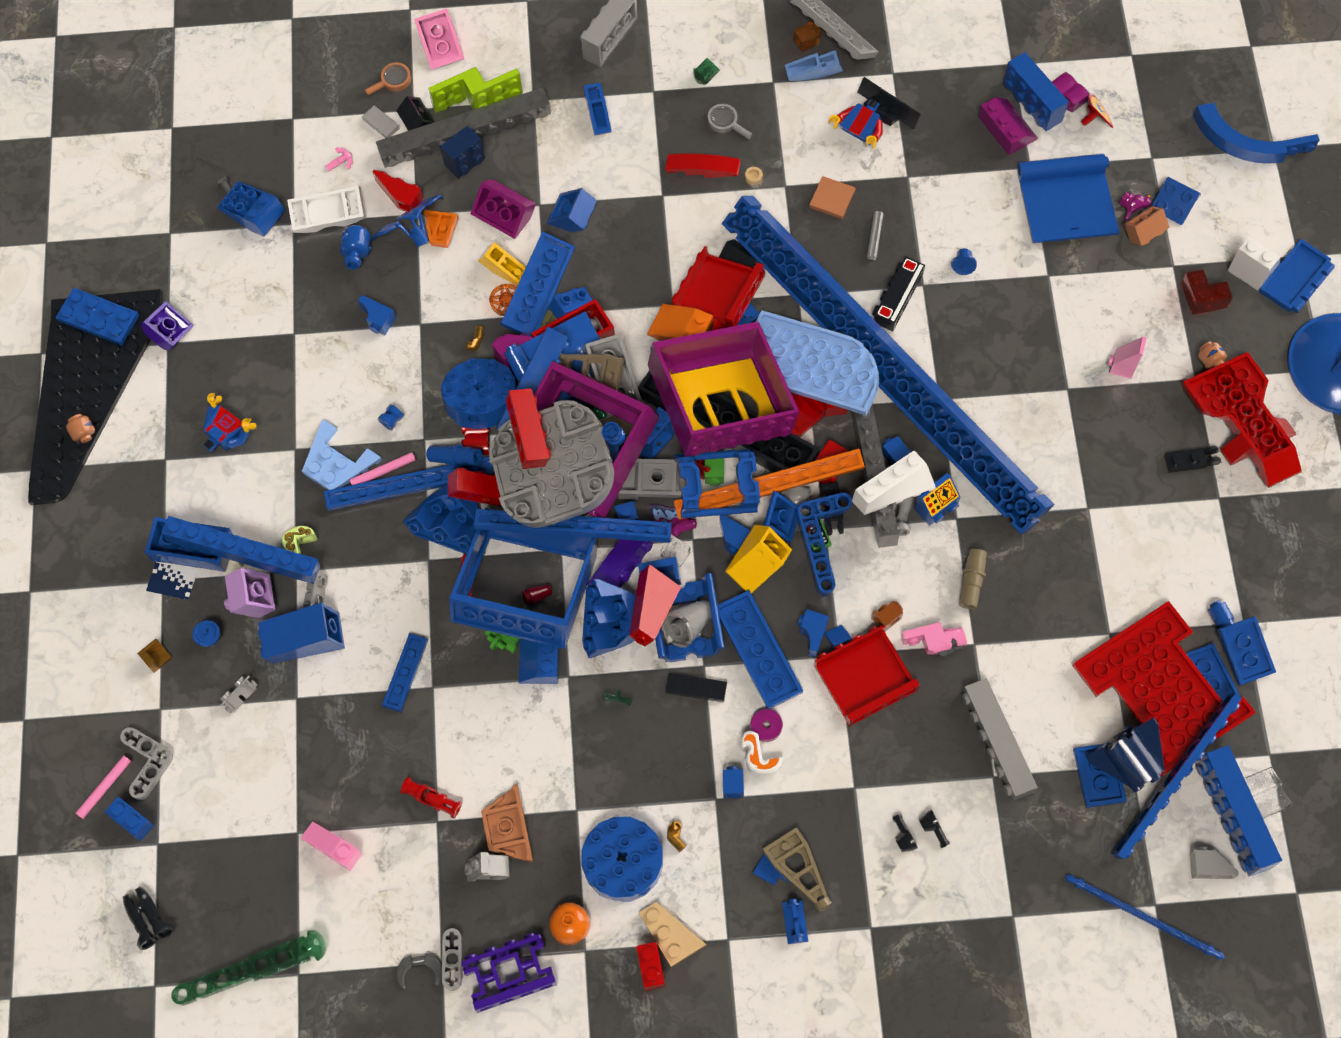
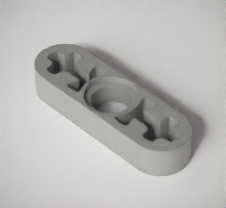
M450 928L444 932L442 937V983L447 990L455 991L462 984V935L457 929ZM451 933L458 937V940H454V948L458 947V951L454 949L446 951V948H451V942L447 940V937H451ZM456 954L458 956V961L455 965L447 964L446 959L448 955ZM458 968V972L454 971V978L458 979V981L454 982V986H451L447 982L451 978V972H446V969L455 970Z

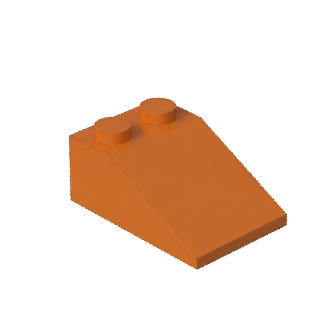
M662 304L647 335L662 341L708 332L713 327V315L695 308Z

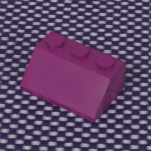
M995 97L981 105L979 119L1008 156L1038 140L1036 134L1008 99Z
M490 179L481 183L470 214L515 239L531 219L536 203Z

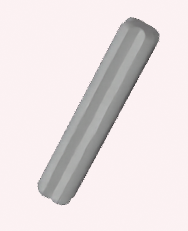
M875 211L873 215L867 252L868 260L874 261L877 257L883 212Z

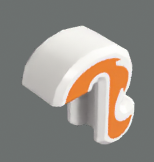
M747 731L742 735L740 746L743 752L748 750L746 755L748 771L756 777H770L777 774L782 767L783 758L763 760L758 734L753 731Z

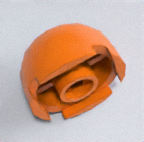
M564 903L552 912L549 919V929L552 936L559 943L575 945L587 937L590 930V918L582 906L575 903Z

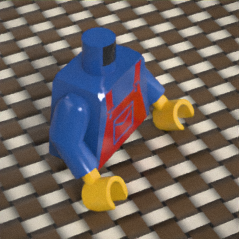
M210 393L207 397L210 404L206 412L203 429L209 439L203 446L212 453L218 445L225 451L244 445L250 430L256 428V423H250L251 418H245L241 421L222 406H217L222 401V397L216 396V400H214L215 393Z

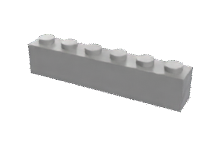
M987 678L965 686L962 694L963 702L965 705H969L971 710L970 717L973 723H977L980 729L978 734L980 739L986 742L988 747L986 749L987 754L996 764L995 771L998 777H1002L1005 785H1003L1006 795L1010 796L1012 801L1034 793L1038 788Z

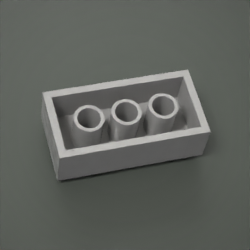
M609 0L606 6L604 5L601 8L599 15L593 18L589 28L583 31L581 35L583 59L599 67L603 65L637 20V0Z
M621 333L583 345L585 354H609L623 358L624 363L618 392L642 402ZM600 363L589 364L592 378L600 380L602 365ZM603 411L605 417L612 416Z

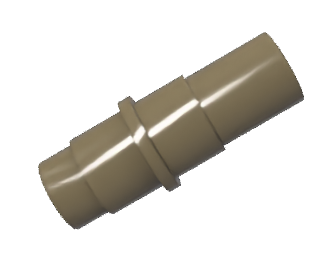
M970 549L966 567L962 572L964 578L959 605L963 608L977 609L983 579L986 578V573L984 572L987 552L984 550Z

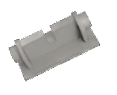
M318 571L314 584L307 583L306 590H312V592L305 593L304 607L321 602L324 604L327 575Z
M241 676L234 684L236 688L231 693L227 691L220 698L222 701L220 706L225 704L227 706L225 710L229 714L235 713L244 703L239 698L240 695L247 699L257 690L258 684L253 680L251 682L248 681L250 676L246 678Z

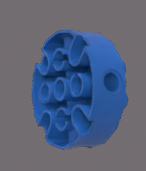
M472 358L456 365L446 374L441 384L445 412L456 424L470 429H484L498 425L507 407L505 402L507 394L510 390L516 389L515 376L509 367L495 359Z
M612 817L600 822L587 835L581 849V866L588 884L601 897L613 901L631 902L647 895L658 883L663 869V850L656 833L645 822L632 817ZM619 857H626V862L619 861Z

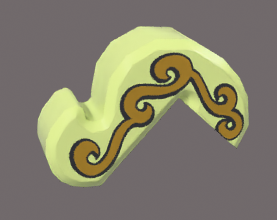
M297 526L285 532L282 536L281 545L285 550L301 554L299 544L313 542L318 539L311 528Z

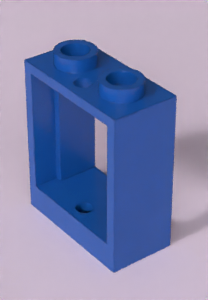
M660 407L654 411L660 418L640 453L645 459H655L675 436L674 428L667 412Z

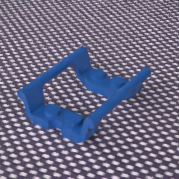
M750 449L705 452L697 456L691 455L686 457L684 454H674V461L678 463L679 478L684 479L686 482V486L681 488L683 504L681 519L756 513L758 511L757 507L760 503L759 484L752 479V473L757 471L754 452H751ZM738 458L736 474L738 489L741 495H743V501L736 507L699 509V497L702 489L699 468L694 461Z
M712 573L705 574L701 581L685 583V587L679 590L672 606L694 603L699 598L708 595L714 629L711 639L706 640L703 637H696L689 646L680 648L674 644L667 645L663 639L662 628H660L655 638L659 659L663 658L665 662H678L686 660L689 654H694L697 658L711 657L725 648Z

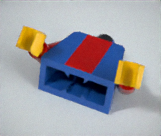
M870 99L866 107L858 103L856 106H851L837 115H831L828 120V124L834 122V129L840 123L843 131L865 142V146L873 144V149L876 148V143L883 135V122L880 115L875 112L880 104L873 99Z

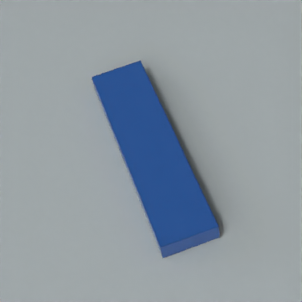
M409 633L382 707L402 712L426 649L427 638Z

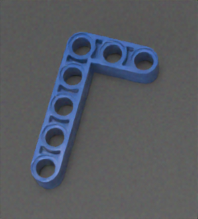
M846 493L803 502L796 511V518L815 587L821 596H829L835 589L836 584L818 520L847 513L851 507L852 498ZM844 500L847 506L840 507L838 501ZM824 504L828 506L829 511H821L819 505ZM807 509L810 515L803 516L800 510ZM812 527L815 530V534H808L806 528ZM811 546H818L820 548V552H812ZM823 564L826 570L820 572L816 569V565ZM821 583H829L831 589L824 590L821 587Z

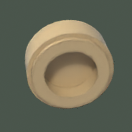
M758 167L748 168L745 172V181L750 185L761 183L763 179L761 169Z

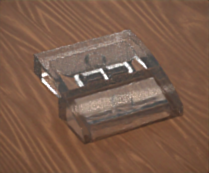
M1272 767L1244 778L1263 819L1292 806L1291 800L1281 787V780Z

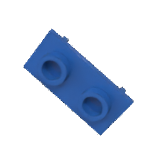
M791 899L789 902H783L782 907L788 944L809 942L803 900Z

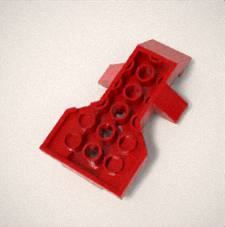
M1246 352L1183 381L1182 386L1203 415L1224 420L1236 436L1220 450L1230 466L1246 459L1249 455L1259 468V476L1267 487L1270 488L1302 472L1296 447L1290 440L1297 433L1286 419L1274 417L1263 403L1269 380L1251 355Z

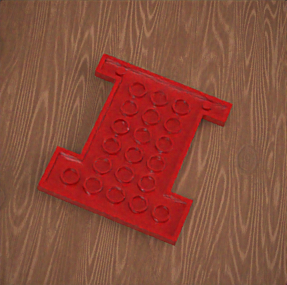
M1169 601L1072 665L1095 697L1113 687L1140 724L1153 717L1157 720L1165 771L1160 774L1161 776H1164L1175 767L1222 703V699L1178 644L1192 635L1193 631ZM1244 696L1238 703L1240 705L1239 708L1227 718L1228 723L1221 730L1219 729L1215 734V741L1256 713Z

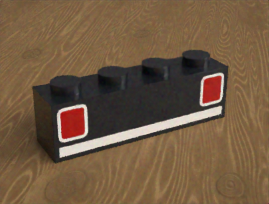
M906 256L903 262L898 263L895 277L891 276L888 282V290H884L881 295V304L879 306L876 305L872 313L874 320L881 327L892 332L895 330L924 274L925 264Z

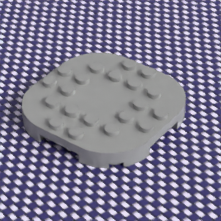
M569 400L554 402L553 407L538 412L542 418V430L546 433V447L550 449L551 457L545 467L522 469L510 419L498 429L499 433L495 440L491 442L489 459L494 468L500 493V503L508 515L524 526L533 528L546 527L587 513L598 507L606 499L612 488L614 468L607 441L601 433L602 424L587 406L578 404V402Z

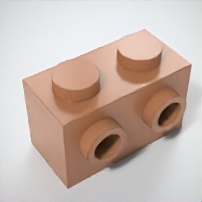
M1151 206L1124 224L1130 242L1140 246L1148 244L1151 239L1162 235L1165 230L1170 228L1164 209Z

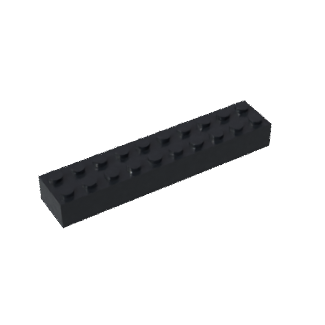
M649 370L638 386L640 397L649 404L666 411ZM720 393L707 395L719 425L743 421L733 400ZM698 398L693 404L694 417L705 428L713 427L701 398ZM744 407L749 419L758 417L757 413ZM793 433L785 437L779 436L766 441L760 440L752 444H742L730 448L732 450L750 449L751 452H754L756 463L773 473L813 462L819 455L818 447Z

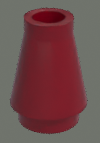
M549 584L525 588V591H522V597L527 606H534L552 595Z

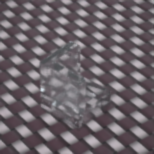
M671 535L670 543H665L662 546L660 554L664 559L676 557L678 565L681 567L690 554V546Z

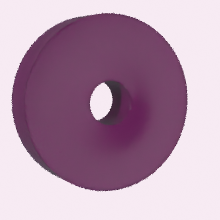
M763 709L752 717L751 731L758 734L760 741H774L782 732L783 722L777 712ZM769 723L770 727L764 728L763 724Z

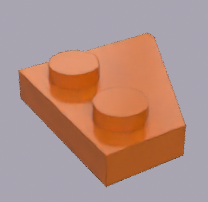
M424 210L429 243L431 246L448 248L458 220L457 214Z

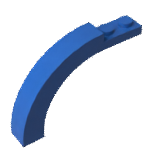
M1214 103L1198 105L1193 114L1199 129L1211 143L1227 154L1249 162L1264 164L1281 163L1286 155L1292 156L1296 153H1308L1315 150L1320 141L1318 134L1283 141H1261L1249 138L1230 127L1220 116Z

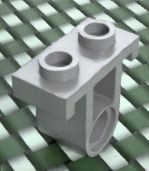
M480 852L467 860L464 872L467 875V881L475 882L476 879L504 880L510 878L509 857Z

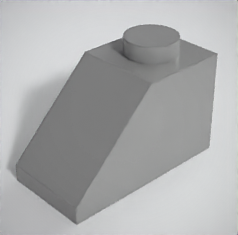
M1197 847L1190 854L1192 879H1234L1239 875L1238 870L1216 850H1209V847Z

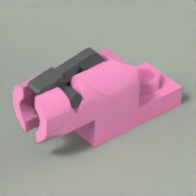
M940 622L904 631L901 635L903 645L909 644V646H913L922 640L926 654H938L941 657L965 648L967 644L962 627L944 629L943 632Z

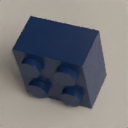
M468 125L440 146L444 166L458 179L462 175H466L470 169L479 165L485 159L482 140Z

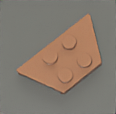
M514 785L506 794L501 795L492 805H488L481 811L488 849L490 853L533 862L518 785Z

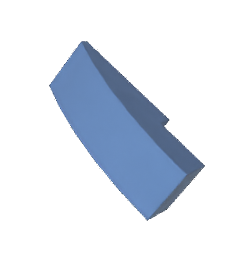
M836 50L821 56L815 53L785 65L789 81L822 78L843 71Z

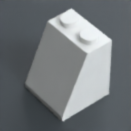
M1248 237L1236 253L1228 271L1259 291L1260 287L1279 266L1280 256L1251 237Z

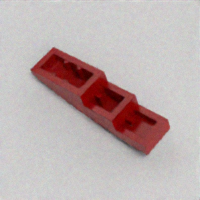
M668 154L665 170L667 173L684 172L686 176L704 175L705 178L731 177L739 175L741 160L709 154Z

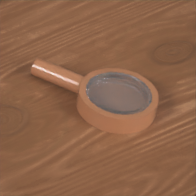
M398 62L388 64L381 72L382 81L365 89V93L369 96L384 87L390 91L404 90L411 82L409 68Z

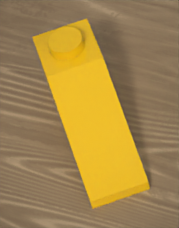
M495 242L489 245L478 259L491 272L518 286L526 268Z

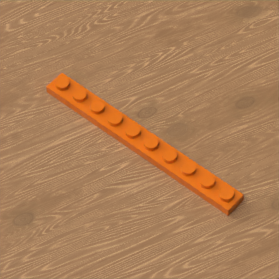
M860 449L753 478V480L759 484L761 498L772 495L773 491L783 492L861 470L865 466ZM738 483L701 493L699 509L724 508L740 504L743 501V495L739 492ZM682 499L675 500L674 504L679 521L687 519H681Z

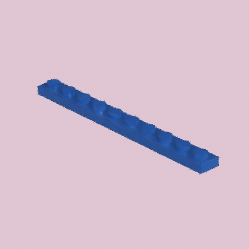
M488 456L482 458V462L478 466L455 467L454 465H446L324 491L326 507L328 511L440 488L448 483V475L457 468H466L467 471L472 472L481 471L487 475H495Z
M476 509L474 529L665 543H670L671 523L575 516L546 527L533 528L518 523L506 511Z
M1236 693L1227 694L1111 854L1117 859H1125L1131 856L1134 851V845L1145 837V830L1156 822L1159 811L1169 804V797L1180 789V782L1184 777L1191 774L1193 771L1192 766L1204 756V750L1207 745L1209 746L1215 741V734L1219 729L1221 730L1226 726L1229 715L1239 708L1240 705L1238 703L1242 699Z

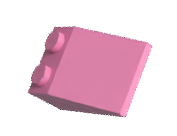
M447 8L414 19L431 70L464 59Z

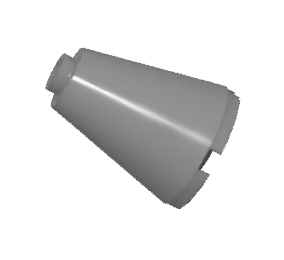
M701 600L668 612L662 624V629L665 636H670L673 640L671 643L680 648H685L695 640L712 618L709 602Z

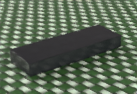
M669 673L665 693L724 703L727 682Z

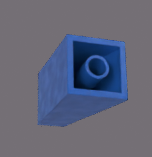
M322 602L258 622V636L262 646L260 649L261 656L272 664L345 649L340 614Z

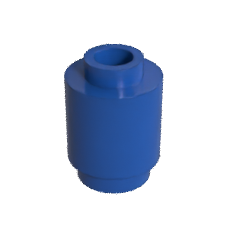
M1218 600L1209 605L1208 613L1216 627L1222 628L1235 623V618L1226 602Z

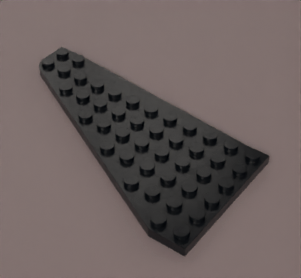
M161 289L95 295L139 313L140 316L122 346L59 322L56 316L67 298L51 300V319L29 479L28 503L30 505L58 503L69 495L151 341L143 332L141 325L162 305ZM77 414L89 417L95 428V432L91 436L92 439L86 443L73 441L66 429L68 419Z

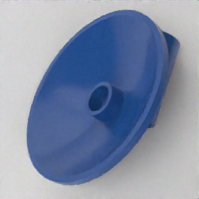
M1332 313L1316 317L1298 330L1288 349L1287 364L1294 385L1309 402L1327 412L1341 415V313Z

